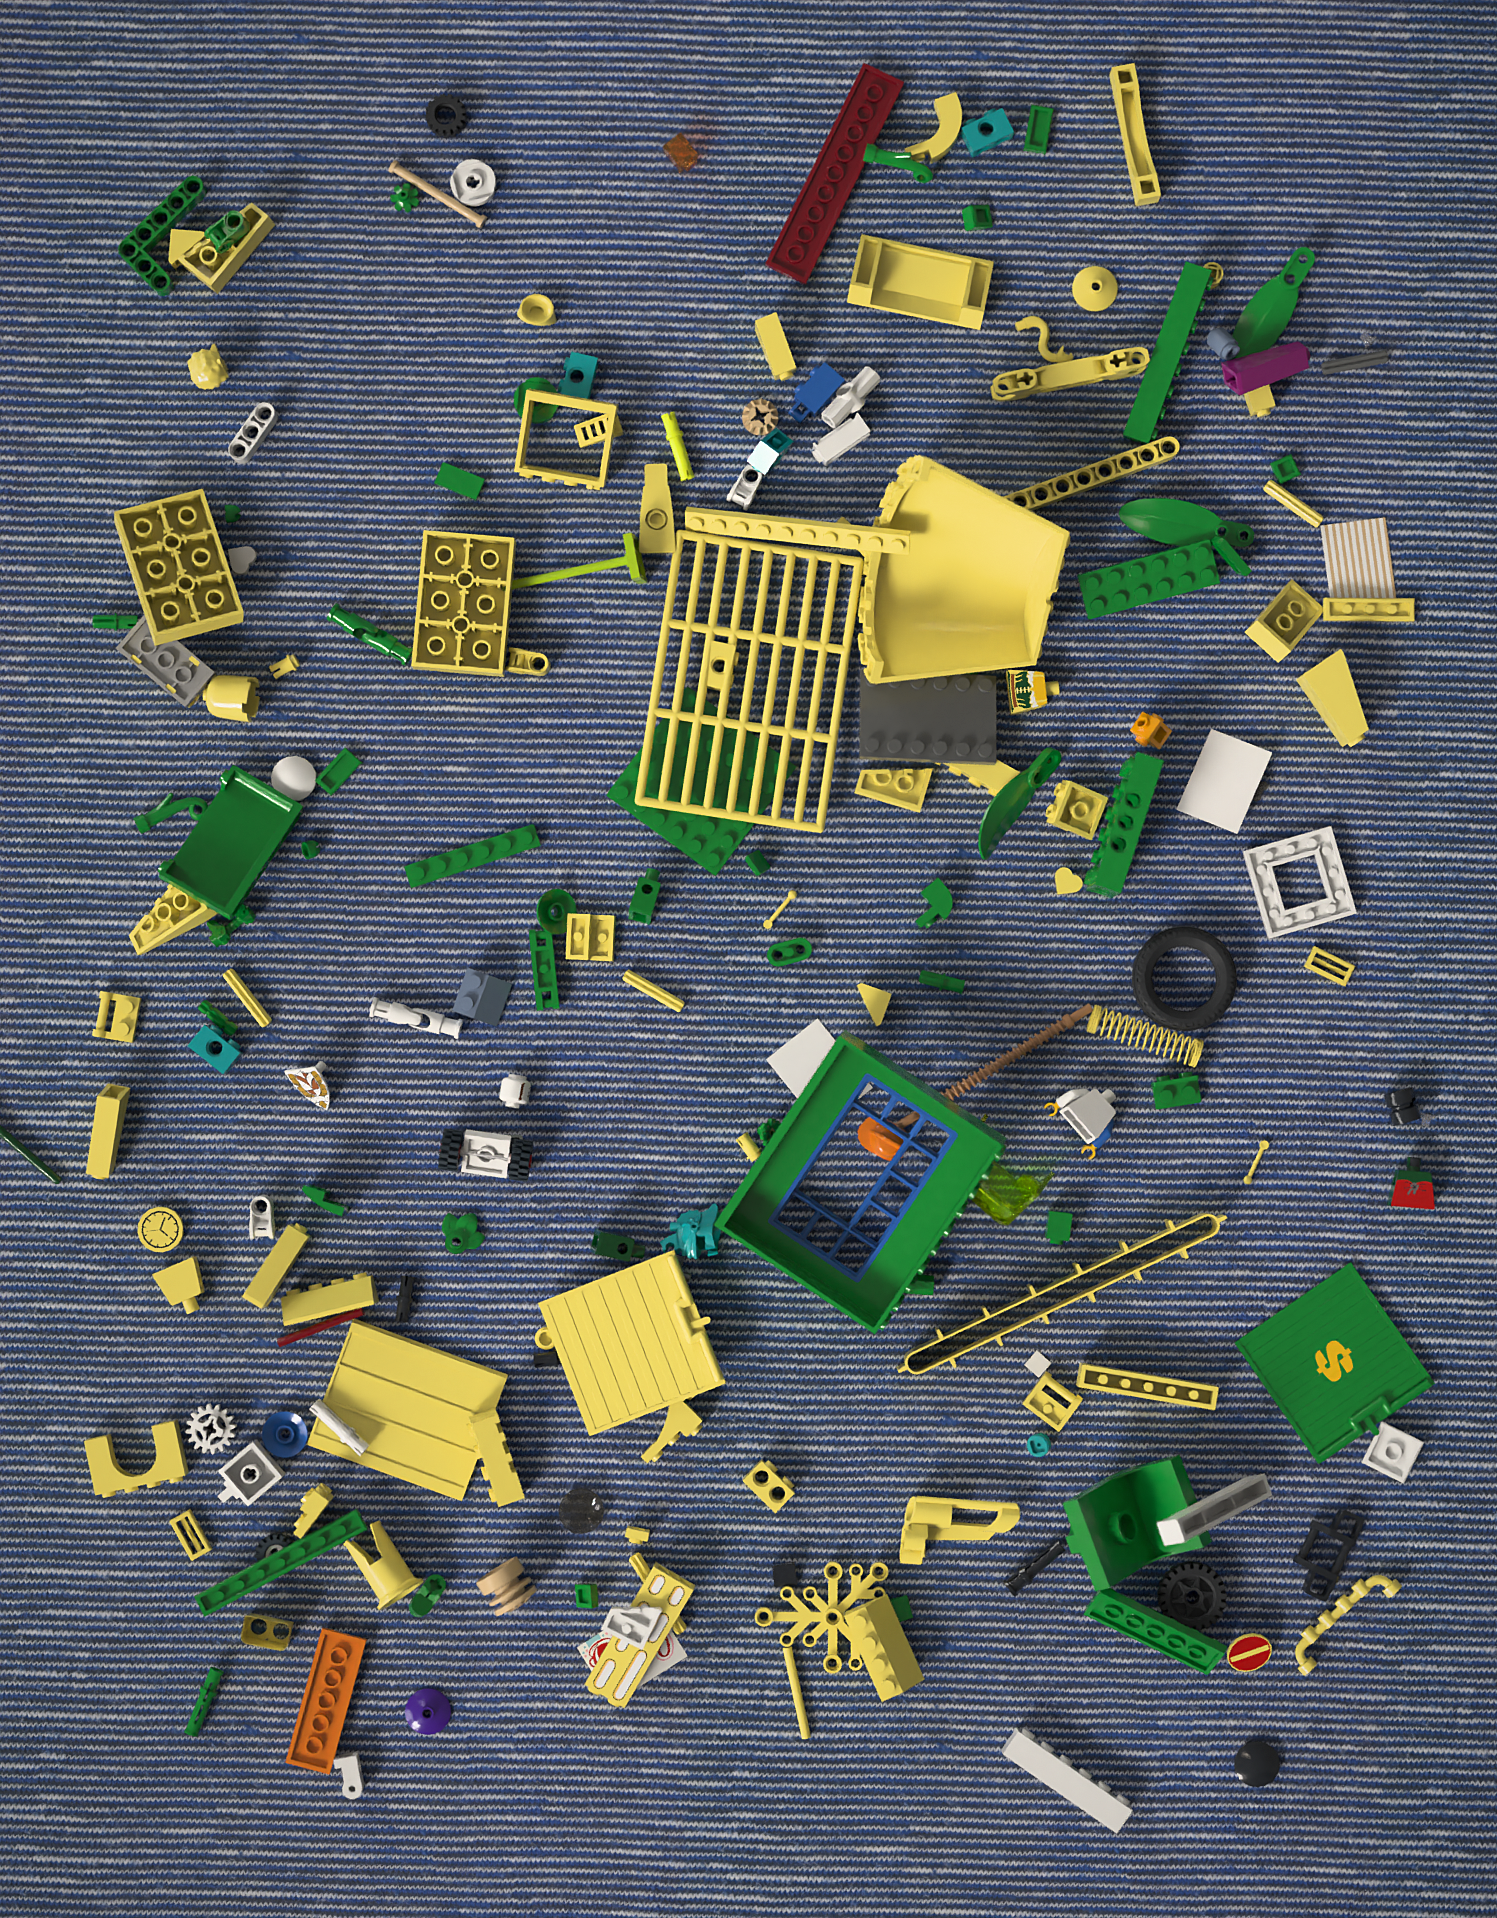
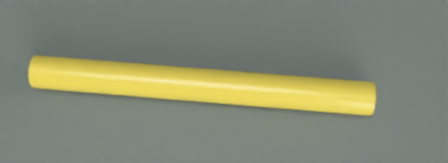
M792 1646L783 1648L801 1736L802 1739H808L811 1737L793 1650Z

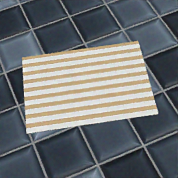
M1385 517L1320 526L1330 598H1396Z

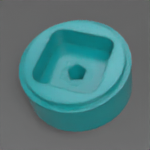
M1036 1433L1028 1439L1027 1449L1033 1456L1042 1457L1050 1451L1051 1441L1047 1435Z

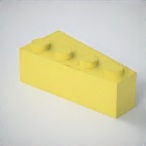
M495 1408L470 1416V1423L466 1425L470 1437L475 1436L478 1444L473 1446L477 1459L482 1458L485 1465L481 1467L484 1480L490 1481L492 1488L488 1489L491 1501H496L498 1507L525 1498Z

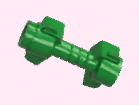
M242 904L235 915L236 918L225 927L215 920L207 922L208 928L212 931L209 939L217 948L220 945H226L231 939L230 934L241 924L245 923L248 925L255 920L256 914L247 904Z

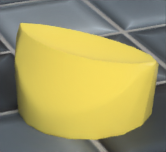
M532 294L523 299L517 312V316L521 320L537 326H547L556 323L554 306L548 297L541 294Z

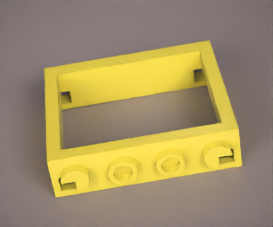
M529 388L526 390L514 472H519V476H524L525 478H533V475L542 476V480L547 482H555V479L564 480L565 485L577 486L578 483L587 484L586 488L600 490V487L606 486L619 404ZM534 401L609 414L599 477L525 464Z

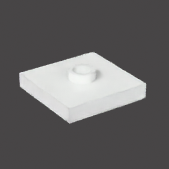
M1382 1421L1378 1428L1379 1434L1374 1436L1362 1463L1405 1483L1424 1442Z

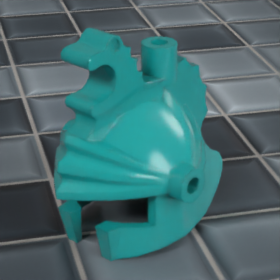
M712 1204L704 1212L689 1210L681 1214L677 1222H671L670 1231H676V1233L660 1241L663 1252L667 1253L668 1248L674 1247L676 1254L682 1252V1256H687L689 1259H698L704 1250H709L708 1256L717 1255L721 1230L714 1225L720 1216L717 1204Z

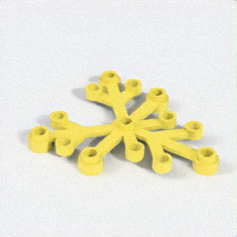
M828 1562L824 1567V1575L828 1579V1605L817 1595V1591L813 1586H807L803 1590L804 1598L811 1601L821 1612H811L794 1594L792 1587L784 1586L780 1590L781 1598L788 1601L798 1612H774L767 1607H760L755 1612V1621L762 1627L770 1625L772 1621H798L788 1632L781 1634L780 1643L785 1647L791 1646L794 1639L811 1622H820L811 1632L804 1634L803 1643L807 1647L814 1646L817 1639L828 1629V1655L824 1658L823 1666L828 1673L832 1674L837 1673L842 1666L841 1659L837 1655L838 1628L851 1642L849 1667L852 1670H859L862 1667L860 1651L849 1626L844 1622V1612L857 1599H876L877 1597L874 1595L876 1590H881L883 1595H885V1590L880 1586L874 1589L868 1588L875 1581L885 1580L888 1576V1568L883 1562L873 1563L870 1567V1574L861 1582L862 1566L858 1563L852 1564L849 1567L851 1593L837 1605L838 1579L842 1576V1567L838 1562ZM832 1566L836 1567L837 1573L830 1574L829 1568ZM853 1567H859L860 1573L855 1575L851 1570ZM876 1567H882L883 1573L877 1575L874 1570ZM785 1589H789L792 1592L789 1597L783 1595ZM808 1589H812L814 1596L807 1597L805 1593ZM762 1612H766L768 1614V1618L766 1620H762L759 1617V1615ZM836 1613L837 1618L832 1621L828 1618V1615ZM785 1635L791 1637V1641L789 1643H784L782 1641V1638ZM811 1635L814 1637V1641L807 1643L805 1638ZM835 1659L837 1664L831 1667L828 1665V1661ZM853 1659L860 1661L857 1667L851 1665Z

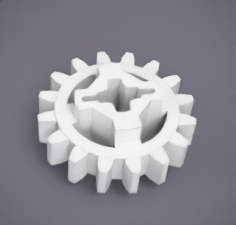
M211 1403L207 1404L206 1410L202 1406L198 1407L199 1414L192 1412L191 1416L194 1420L187 1421L191 1428L186 1430V1433L192 1434L188 1441L196 1442L195 1449L200 1446L203 1447L202 1453H206L210 1449L211 1453L215 1454L216 1448L222 1452L225 1450L224 1444L228 1446L232 1444L229 1437L236 1436L234 1432H231L232 1429L237 1427V1424H231L234 1415L228 1417L226 1414L229 1409L226 1408L221 1411L220 1404H217L214 1409ZM211 1414L207 1421L199 1420L203 1415ZM220 1417L224 1420L226 1427L222 1426ZM213 1422V1428L216 1431L210 1435V1430L206 1426L211 1425ZM197 1430L201 1432L203 1436L202 1440L198 1436ZM216 1436L224 1437L220 1442L212 1444Z

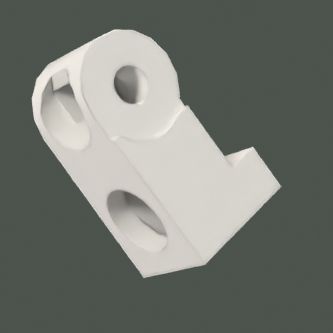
M359 1752L336 1755L334 1766L335 1769H342L344 1780L342 1792L344 1796L349 1799L358 1798L364 1788Z

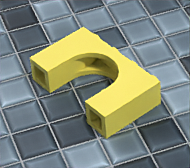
M178 1419L151 1426L156 1446V1460L153 1467L144 1474H131L119 1466L115 1457L111 1434L85 1440L84 1444L95 1495L102 1494V1497L105 1498L116 1495L117 1490L124 1489L125 1493L139 1490L138 1486L147 1484V1488L161 1485L160 1481L169 1479L170 1483L182 1481L183 1476L189 1472Z

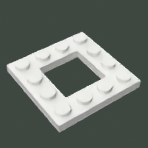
M1331 826L1243 851L1268 939L1357 913ZM1314 855L1327 898L1285 910L1272 867Z

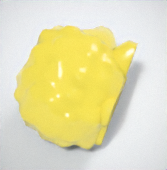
M215 343L211 345L210 350L201 349L199 352H194L187 361L191 380L198 388L204 390L219 387L221 382L229 378L228 368L225 361L220 357Z

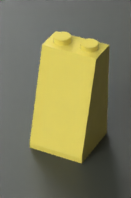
M1340 649L1296 680L1340 745L1343 747L1348 744L1352 747L1365 738L1363 733L1369 729L1344 652Z

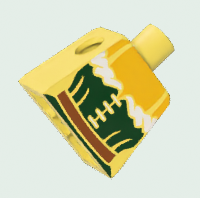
M1006 671L1010 716L1044 707L1047 705V696L1059 695L1058 681L1045 682L1044 672Z

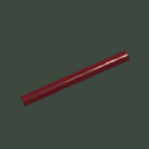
M362 1307L352 1309L277 1339L278 1346L288 1345L364 1315V1310Z

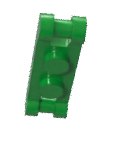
M530 929L529 940L537 1011H542L544 1008L549 1007L560 1009L553 934L545 930L536 931V929ZM546 939V946H537V940ZM551 991V998L543 999L542 992Z

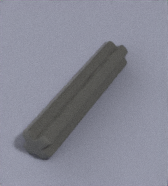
M1386 350L1325 361L1321 364L1322 373L1327 375L1384 364L1388 361V353Z

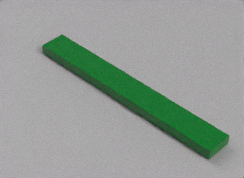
M357 1508L200 1592L194 1598L205 1617L367 1530L368 1527Z

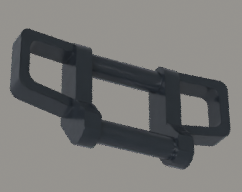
M1340 1508L1329 1527L1312 1519L1307 1537L1298 1555L1295 1554L1293 1559L1294 1562L1309 1569L1302 1586V1590L1305 1593L1322 1601L1328 1600L1340 1578L1339 1573L1349 1551L1357 1542L1356 1540L1364 1524L1363 1518ZM1346 1515L1356 1520L1350 1537L1336 1531ZM1319 1531L1343 1542L1330 1571L1306 1560ZM1316 1573L1329 1579L1321 1594L1310 1590Z

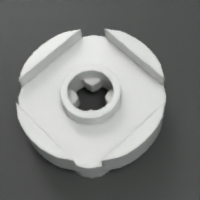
M470 159L461 162L456 167L451 176L450 185L454 196L461 204L480 206L494 196L496 179L493 170L488 165L479 160ZM474 177L476 181H480L476 188L467 186L470 178Z

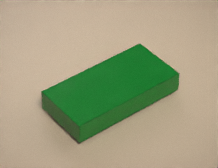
M1031 105L1023 151L1046 154L1054 108Z
M443 462L434 483L477 501L485 479Z
M1215 536L1210 541L1211 545L1236 574L1248 576L1252 571L1224 538Z
M345 747L314 781L333 796L359 768L362 762Z

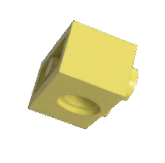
M711 640L707 680L708 689L721 691L725 673L724 671L716 672L714 665L719 661L725 663L727 659L728 662L730 661L731 670L736 649L735 645ZM739 652L735 653L734 666H737ZM733 674L730 688H732L735 675Z

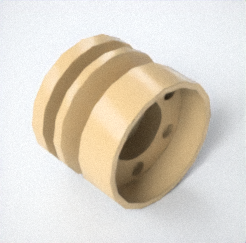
M517 1556L502 1563L476 1582L483 1596L495 1593L496 1596L488 1603L490 1606L501 1603L493 1611L496 1616L517 1609L537 1591L535 1585L524 1589V1586L531 1581L530 1577L518 1579V1576L524 1571V1567Z

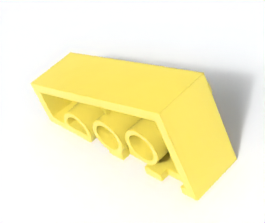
M250 203L240 211L250 224L249 232L234 243L229 250L219 254L216 252V247L212 241L206 239L202 243L199 242L193 246L194 249L186 255L183 254L177 258L188 271L217 294L275 226L271 218L253 203ZM235 221L233 224V228L239 226L241 221Z

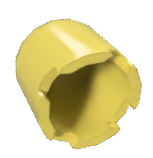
M218 675L212 678L208 687L204 688L203 700L206 701L209 712L216 717L251 723L250 717H256L260 697L255 696V687H259V681L256 677Z

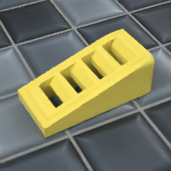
M609 414L601 415L574 426L580 448L605 441L606 433L602 434L599 424L603 423L607 431ZM618 414L613 438L623 435ZM595 425L598 436L593 437L590 426ZM584 428L587 430L588 440L584 439L582 432Z

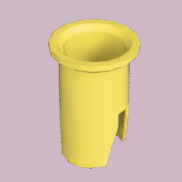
M379 1520L370 1526L378 1551L382 1555L381 1559L374 1562L373 1558L354 1540H347L343 1545L347 1547L379 1599L377 1608L380 1611L415 1590L423 1583V1579L413 1576Z

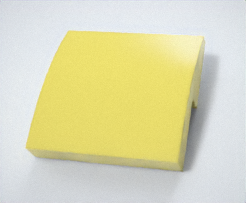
M568 913L566 959L614 961L616 916Z

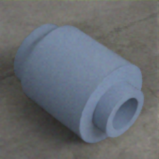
M1214 328L1208 334L1207 344L1220 358L1231 360L1238 354L1240 350L1238 342L1225 328Z

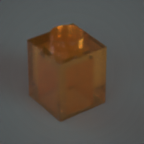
M681 132L663 145V152L680 173L683 170L689 171L696 165V160L698 159L697 152Z

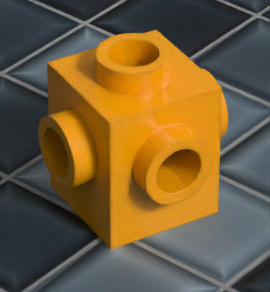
M1144 712L1140 714L1130 729L1136 736L1135 740L1145 747L1149 744L1159 750L1172 732L1163 723L1164 720L1155 713L1149 715Z

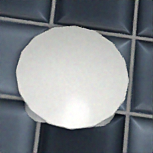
M298 756L286 757L280 760L273 769L271 775L272 786L292 800L301 801L314 790L316 784L314 780L317 774L312 764L306 759Z

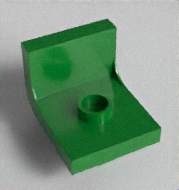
M1180 1454L1136 1465L1114 1473L1063 1503L1070 1522V1532L1065 1538L1071 1554L1078 1553L1083 1557L1095 1591L1111 1588L1156 1560L1173 1554L1203 1548L1212 1542L1208 1530L1185 1542L1165 1545L1157 1523L1197 1503Z

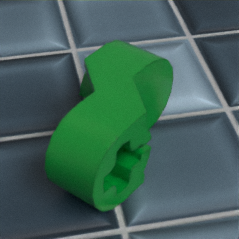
M438 1574L429 1576L415 1593L409 1603V1611L413 1616L423 1617L430 1612L445 1590L446 1582L442 1576Z

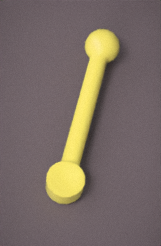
M790 890L788 897L771 918L764 921L763 925L766 929L772 927V922L791 899L797 897L796 891Z
M1265 1140L1260 1142L1259 1152L1248 1175L1243 1179V1182L1247 1185L1251 1184V1177L1264 1150L1269 1147V1143Z

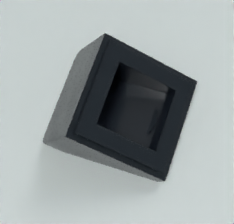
M795 1561L772 1564L774 1587L797 1585Z

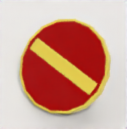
M1250 1633L1242 1635L1230 1644L1227 1650V1660L1231 1667L1238 1671L1248 1672L1256 1670L1269 1660L1272 1653L1271 1644L1261 1634Z

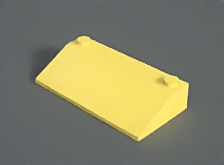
M861 234L847 303L980 330L994 262Z

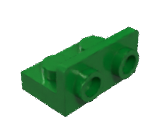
M1191 1071L1179 1073V1078L1170 1079V1075L1156 1077L1157 1082L1151 1083L1155 1110L1200 1103L1199 1076H1193Z

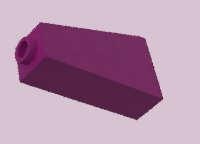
M1297 341L1222 362L1224 383L1238 395L1248 393L1308 369L1310 352L1306 346Z

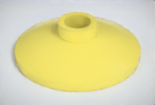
M1099 266L1087 267L1080 271L1075 277L1072 286L1075 301L1088 311H1101L1108 308L1114 302L1118 290L1113 274ZM1097 283L1100 289L1093 290L1092 284Z

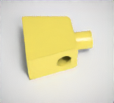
M196 1256L152 1274L172 1306L182 1302L187 1314L200 1309L195 1296L205 1291Z

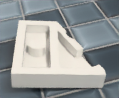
M612 1607L601 1630L643 1650L663 1608Z

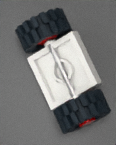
M444 1129L439 1153V1169L457 1172L460 1158L463 1156L461 1172L507 1178L508 1165L510 1163L509 1179L523 1182L528 1181L532 1163L533 1141L515 1139L511 1154V1136L466 1129L463 1147V1131Z

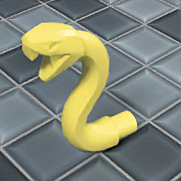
M1028 316L1015 323L1017 331L1031 327H1038L1040 329L1041 335L1038 348L1045 360L1056 363L1073 360L1072 353L1067 355L1063 351L1064 345L1057 353H1051L1048 350L1047 344L1050 331L1043 319L1037 316Z

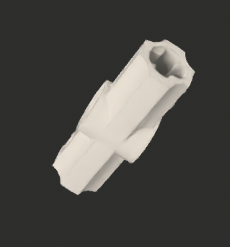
M866 366L852 382L842 385L836 392L837 397L821 413V418L831 428L836 429L850 413L862 408L865 404L864 398L880 382L877 372Z

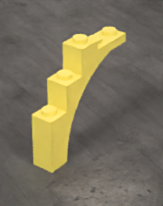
M685 1399L669 1405L667 1418L658 1439L641 1455V1458L646 1463L650 1460L655 1462L664 1453L661 1449L667 1443L671 1446L680 1437L677 1434L679 1431L686 1437L689 1434L694 1436L703 1427L700 1424L703 1418Z

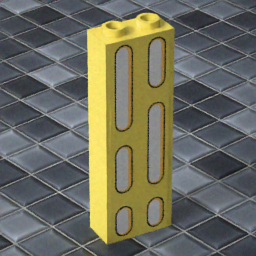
M655 1562L630 1607L663 1608L643 1650L612 1636L585 1682L588 1690L593 1694L605 1696L608 1698V1702L616 1707L622 1706L625 1708L692 1594L695 1585Z

